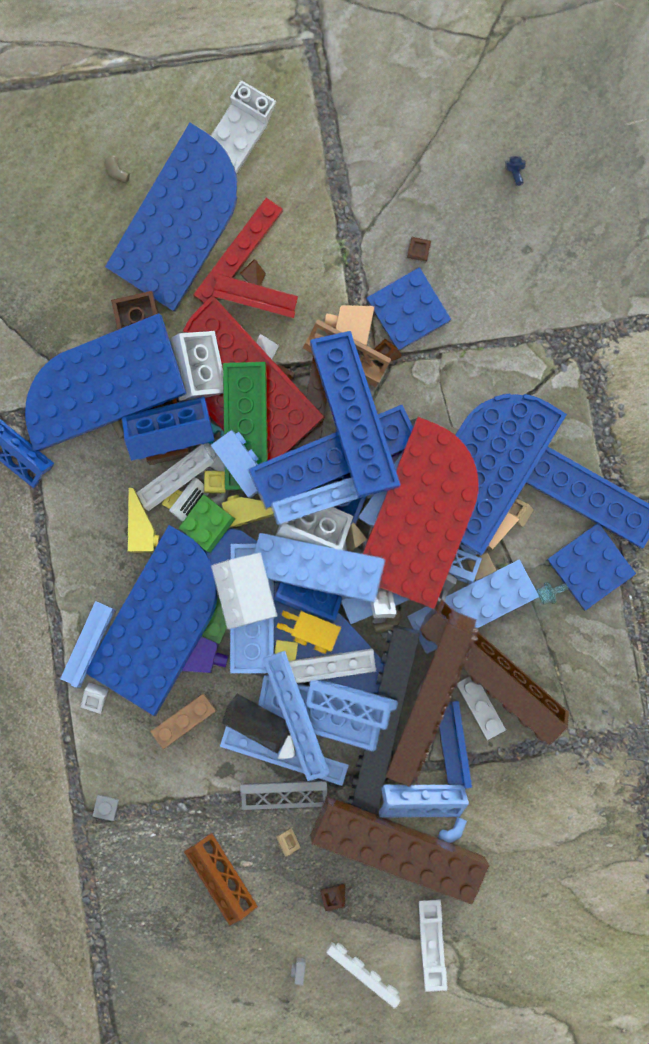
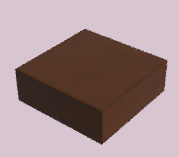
M411 236L407 258L427 262L431 240Z

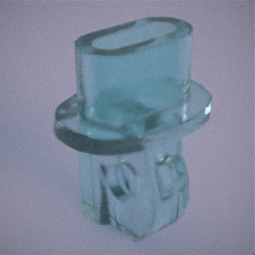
M546 582L543 587L537 589V593L543 605L549 602L554 604L556 603L555 594L568 590V586L565 583L552 588Z

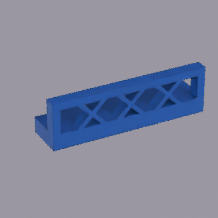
M0 419V445L3 452H0V462L32 488H35L42 475L49 471L54 463L39 450L34 451L32 445ZM11 456L18 460L19 465L12 462ZM27 469L36 474L34 479L28 475Z
M450 701L439 725L448 785H464V788H472L459 701Z

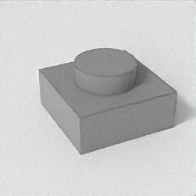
M97 795L93 817L114 821L119 799Z
M297 958L296 964H292L291 977L295 978V985H303L306 958Z

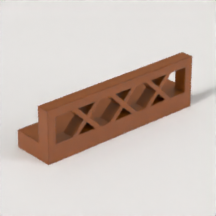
M212 833L184 851L229 925L241 921L258 907ZM207 841L213 847L212 854L207 853L203 847V844ZM217 861L222 862L224 865V873L219 872L216 868ZM228 879L233 880L236 884L235 891L229 889ZM240 898L245 899L249 905L245 911L239 905Z

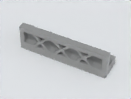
M327 781L242 783L240 785L242 810L322 807L327 796ZM323 790V802H314L308 797L312 791ZM278 792L282 798L277 804H271L265 798L269 793ZM290 792H300L304 796L298 803H292L287 798ZM256 793L261 797L256 805L246 804V794Z

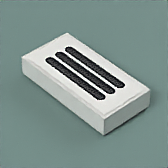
M194 477L169 511L181 522L186 519L202 495L205 494L207 496L209 494L204 493V484Z

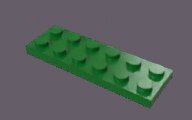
M266 362L223 363L224 435L231 430L235 433L239 432L246 441L243 445L248 451L250 449L253 450L259 459L256 461L259 465L268 461ZM225 466V490H242Z

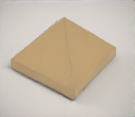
M292 828L277 836L279 847L285 857L300 849Z

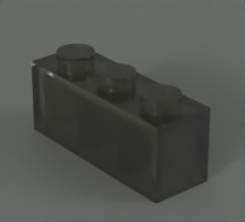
M236 694L227 706L222 721L224 725L277 754L290 734L285 719L239 694Z

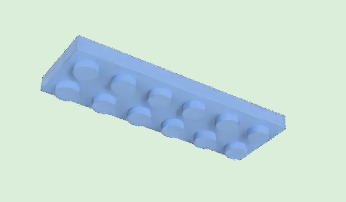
M259 533L254 554L261 553L268 580L373 603L376 601L385 560L382 558Z
M231 544V559L254 554L257 544ZM268 580L271 595L274 599V581ZM274 617L245 626L231 628L230 673H268L263 658L274 654Z
M519 559L446 596L445 602L456 612L476 619L475 627L479 628L538 598L539 595ZM427 606L407 616L412 628L419 630V642L426 654L436 650L438 647L432 641H427L420 631L425 616L432 610V608Z
M268 674L264 675L256 717L287 725ZM297 683L315 734L367 750H376L380 728L307 707L306 702L310 686ZM315 691L314 703L321 704L326 701L321 692ZM337 697L332 700L336 709L340 710L345 707L341 698ZM356 703L351 706L355 715L360 716L365 713L361 704ZM379 709L372 711L371 714L375 721L382 722L384 711Z

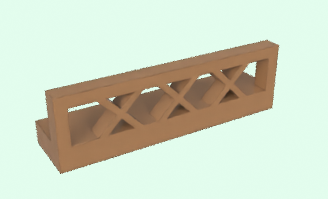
M317 320L303 349L312 353L310 340L325 337L316 333L318 328L325 331L327 336L342 332ZM354 339L356 349L364 354V356H359L367 383L376 388L391 359ZM377 359L384 363L383 367L375 365L372 360Z

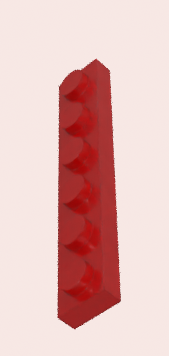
M267 197L195 291L193 295L196 299L204 304L213 295L218 274L234 278L282 214L283 209Z

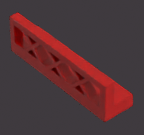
M220 274L217 275L213 291L214 297L291 318L295 316L297 295Z

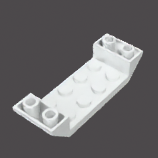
M240 81L231 95V105L211 135L227 151L235 167L236 174L267 127L276 104L274 99L243 81Z

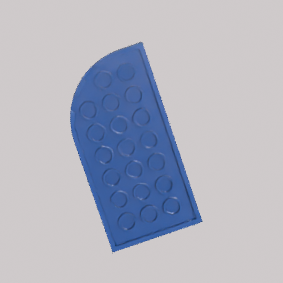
M189 122L105 266L141 291H152L155 300L172 311H176L229 223L236 207L238 181L235 167L227 151L216 139Z
M156 314L64 351L52 358L40 369L30 386L25 406L26 426L34 451L44 450L119 421L122 417L145 411L186 395L162 315Z
M509 393L495 396L481 403L466 417L455 435L463 442L474 460L478 474V495L461 544L480 556L483 555L565 419L566 413L538 397Z
M168 525L92 658L86 672L95 680L153 716L157 715L209 624L217 603V586L212 563L207 552L196 541Z

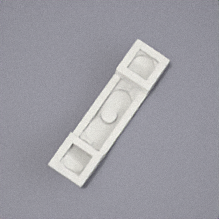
M441 900L419 901L425 992L447 990Z

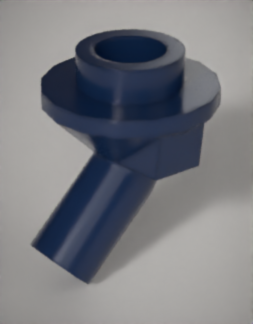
M521 156L509 157V160L505 162L506 170L512 171L516 186H520L524 183L520 170L525 169L526 161L522 160Z

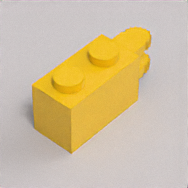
M286 611L282 612L281 615L283 617L297 621L296 625L292 629L285 624L278 623L276 628L291 633V636L295 637L294 641L306 646L307 642L315 645L314 650L326 654L327 650L332 651L341 627L302 611L299 617Z

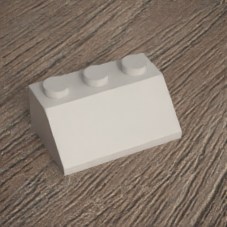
M215 331L179 333L171 337L169 340L186 391V395L178 397L179 402L224 394L223 369Z
M331 507L280 524L276 536L342 550L353 516Z
M261 553L212 565L228 629L277 616Z

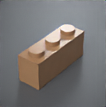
M203 693L152 730L151 733L161 748L165 749L215 713L217 709L206 693Z

